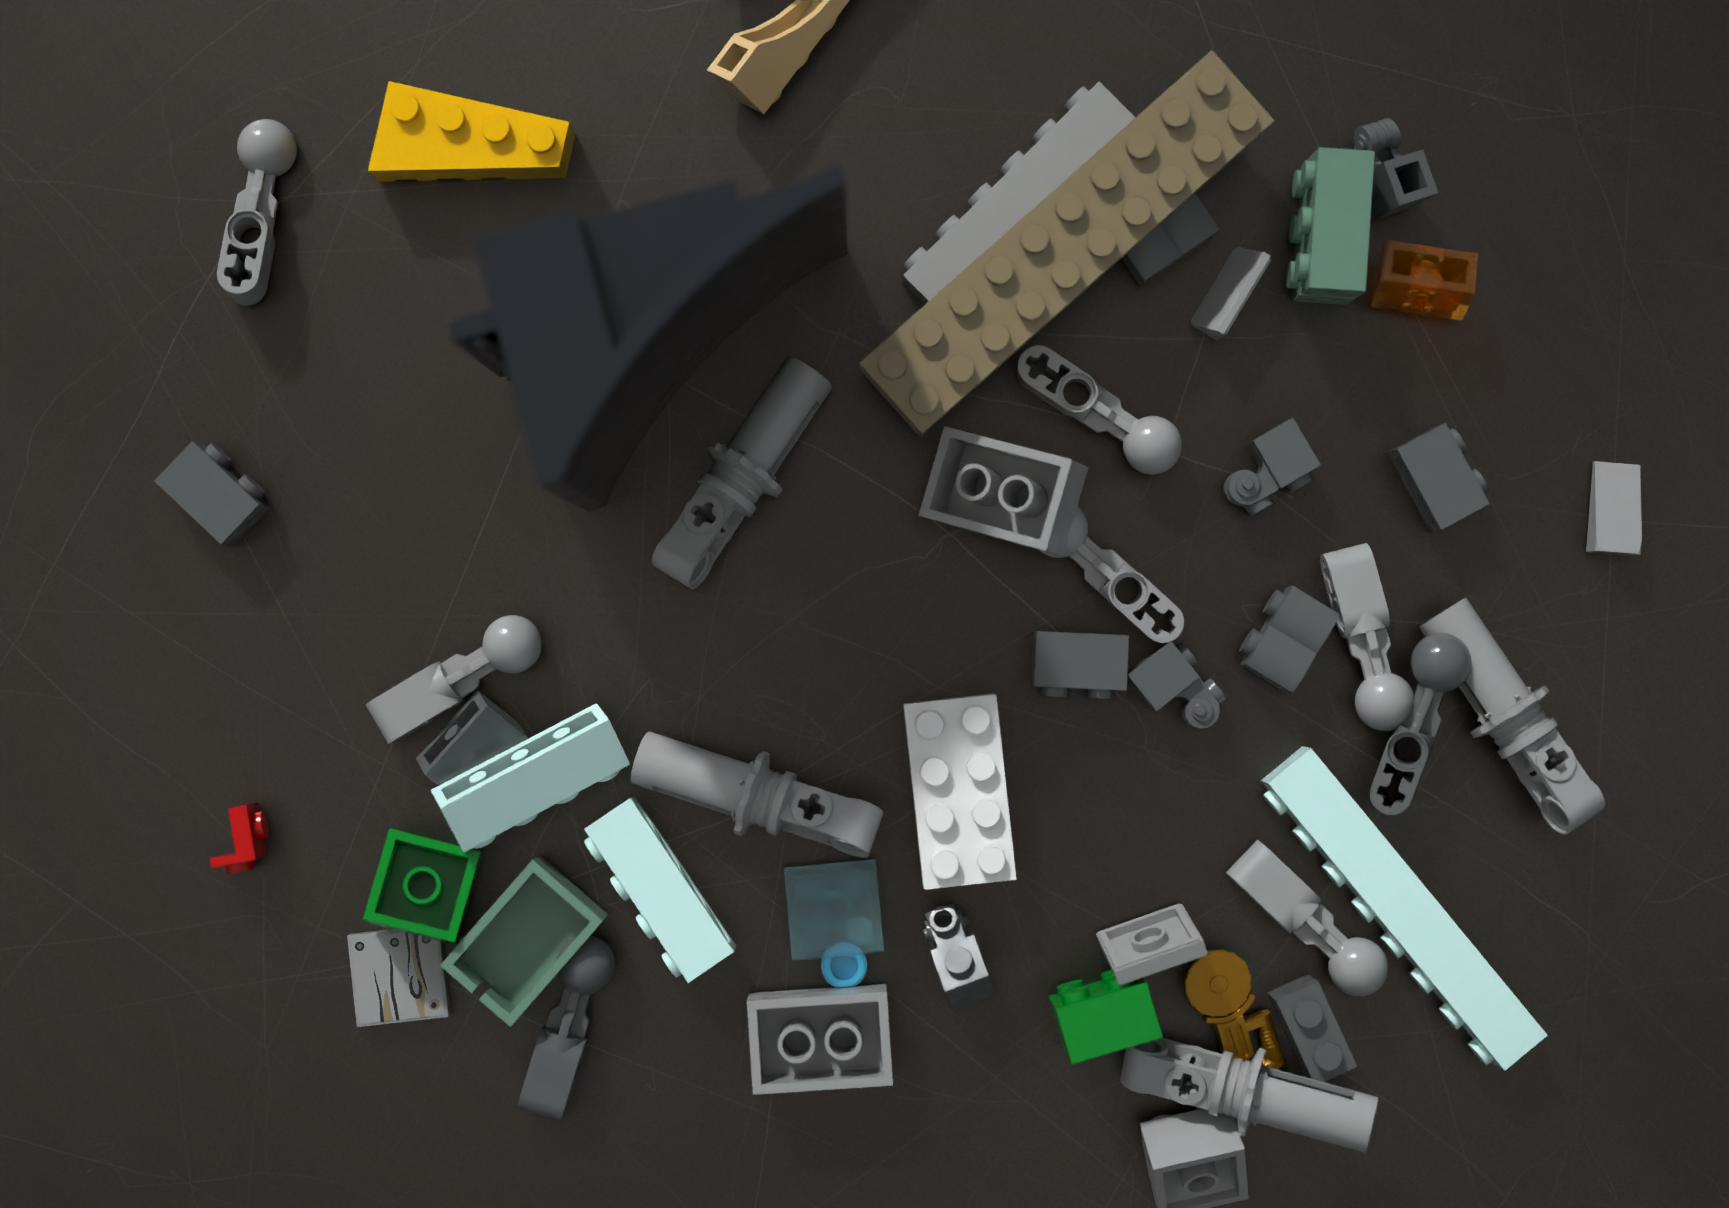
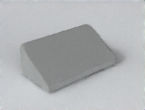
M1241 247L1235 248L1191 318L1190 324L1216 341L1222 339L1228 333L1271 262V256L1265 252Z

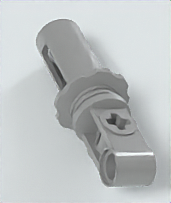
M787 357L730 442L722 445L715 441L710 442L706 450L715 462L709 469V473L703 472L697 481L700 487L686 504L670 531L660 540L652 556V565L690 589H695L702 584L708 576L713 563L725 545L730 541L744 517H752L756 511L755 503L759 500V496L764 493L772 497H778L783 490L775 481L776 477L774 474L833 388L823 375L806 363L793 357ZM706 519H708L709 521H714V522H713L712 524H710V523L704 522V521H705Z
M1465 597L1421 625L1419 629L1425 637L1435 633H1447L1459 638L1467 646L1472 661L1471 671L1466 681L1459 688L1479 716L1477 722L1480 721L1482 723L1470 733L1473 738L1488 734L1494 738V742L1499 746L1497 753L1502 760H1508L1520 782L1526 787L1539 806L1549 826L1559 834L1567 835L1603 811L1605 800L1602 792L1590 780L1571 748L1557 731L1556 727L1558 724L1555 719L1547 717L1545 711L1541 709L1542 707L1539 703L1548 694V688L1545 685L1531 692V687L1525 685L1468 599ZM1558 755L1562 756V759L1557 761L1554 758ZM1536 771L1537 775L1531 776L1530 773Z
M650 731L645 734L640 743L631 771V784L732 816L733 822L735 821V835H745L753 824L762 828L765 827L767 833L775 836L779 834L780 830L786 831L805 839L831 846L843 853L862 858L869 856L884 813L879 807L867 801L847 798L798 782L797 774L789 771H786L785 774L777 771L774 772L770 769V753L760 752L755 762L753 760L748 764ZM813 807L820 808V814H815L812 820L805 819V813H810Z
M1165 1038L1126 1048L1120 1076L1123 1086L1131 1091L1152 1094L1180 1104L1209 1110V1115L1219 1117L1222 1113L1226 1116L1231 1115L1233 1118H1237L1238 1135L1246 1136L1250 1122L1254 1123V1126L1259 1123L1363 1153L1367 1151L1379 1097L1273 1069L1269 1063L1264 1065L1267 1051L1259 1048L1252 1061H1243L1240 1058L1236 1059L1234 1053L1224 1051L1223 1054L1199 1046L1187 1045ZM1191 1058H1196L1194 1064H1191ZM1185 1086H1190L1188 1092H1184Z

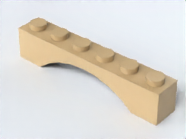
M795 0L774 18L752 29L734 33L707 71L740 103L765 114L768 108L779 99L783 88L796 71L806 63L809 54L823 35L834 26L836 18L850 0Z

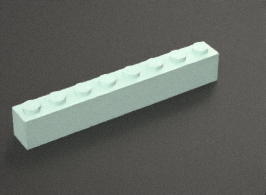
M1302 746L1261 780L1268 789L1263 794L1265 800L1278 815L1282 816L1287 812L1297 825L1292 830L1297 839L1309 852L1314 848L1320 852L1327 861L1321 866L1325 873L1338 887H1341L1344 883L1356 896L1351 901L1353 907L1368 923L1375 919L1385 931L1380 937L1382 942L1396 958L1399 959L1404 955L1413 965L1414 969L1409 972L1410 976L1426 994L1433 990L1444 1004L1438 1008L1439 1011L1456 1030L1463 1026L1473 1040L1468 1043V1046L1483 1064L1487 1066L1492 1062L1505 1071L1548 1036L1312 748Z

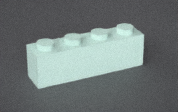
M596 703L431 789V792L462 851L465 853L472 848H481L490 844L498 834L514 826L528 824L536 818L538 813L555 804H564L571 801L578 795L579 791L594 783L605 782L614 778L621 769L630 765L610 720Z
M635 795L584 829L589 836L584 840L589 852L598 863L603 860L607 862L615 874L610 878L613 887L624 901L629 898L632 899L640 911V914L636 916L638 924L649 939L657 936L666 950L661 956L668 969L676 978L682 974L689 983L735 951L736 944Z

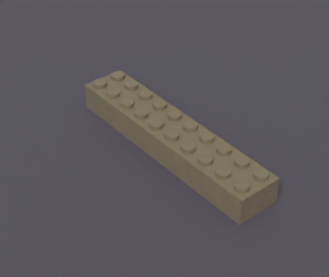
M1211 50L859 363L860 371L915 433L921 437L1265 132L1275 120L1215 52Z

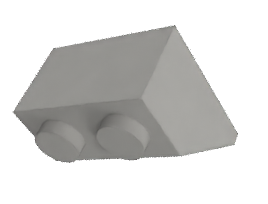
M1197 1108L1194 1111L1172 1116L1159 1115L1150 1121L1140 1123L1142 1145L1156 1208H1211L1249 1199L1245 1148L1241 1136L1238 1135V1126L1233 1116H1226L1222 1113L1219 1117L1209 1115V1110Z

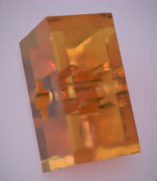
M1385 240L1375 267L1371 307L1463 320L1475 294L1479 253Z

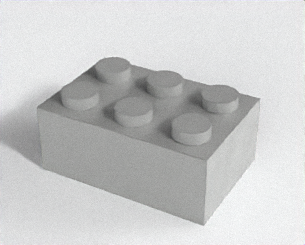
M944 426L919 516L1063 557L1089 467L1072 459Z
M886 984L749 993L747 1013L753 1095L893 1086Z

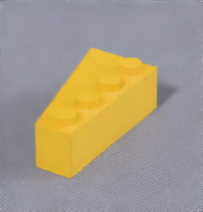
M389 81L368 172L379 182H395V180L409 179L436 181V179L455 178L482 180V178L506 177V179L566 178L576 133L568 121Z

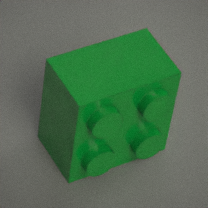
M389 828L363 920L369 924L457 946L482 860L481 851L470 849L464 853L458 845Z
M1110 969L1100 974L1102 978L1100 981L1084 985L1082 979L1066 982L1056 987L1058 993L1049 995L1063 1048L1072 1064L1163 1038L1148 985L1143 978L1119 986Z

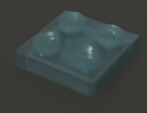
M875 859L784 868L792 961L884 953Z

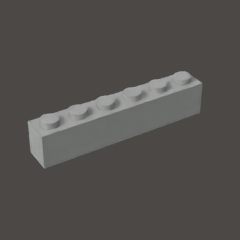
M1100 81L1090 91L1084 86L1081 87L1065 104L1069 111L1057 123L1050 118L1034 134L1032 138L1037 143L1025 155L1018 150L1005 162L1000 169L1004 176L993 187L986 182L971 196L968 203L972 208L960 219L955 214L952 215L935 233L939 240L928 251L920 247L904 263L903 267L907 272L903 275L902 283L924 305L1136 118Z

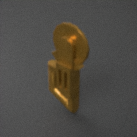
M1223 949L1208 951V955L1197 958L1188 967L1184 979L1185 995L1190 1005L1203 1014L1202 1019L1207 1023H1212L1220 1053L1223 1054L1224 1051L1234 1053L1236 1059L1248 1060L1254 1054L1248 1031L1256 1029L1261 1047L1267 1051L1264 1065L1269 1063L1271 1068L1279 1070L1285 1065V1061L1270 1011L1260 1010L1243 1016L1255 999V995L1250 991L1252 987L1251 973L1246 962L1234 952Z

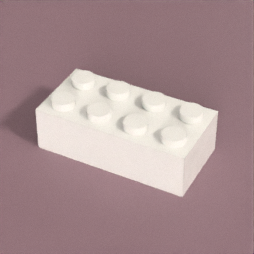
M996 694L903 703L924 890L1017 880Z

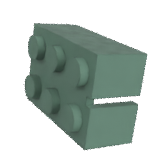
M1318 147L1307 160H1304L1301 170H1295L1292 196L1293 198H1299L1298 216L1293 215L1291 218L1289 241L1290 243H1296L1295 261H1289L1286 273V287L1293 289L1292 301L1347 305L1366 291L1375 151Z
M538 855L532 859L440 966L471 993L486 980L491 987L479 1000L511 1027L609 914L546 859ZM576 937V938L574 939V941L567 947V949H566V950L561 954V956L557 959V955H558V953H559L561 947H562L568 940H570V939Z

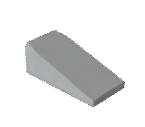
M1594 461L1592 466L1586 552L1626 556L1641 555L1640 465Z

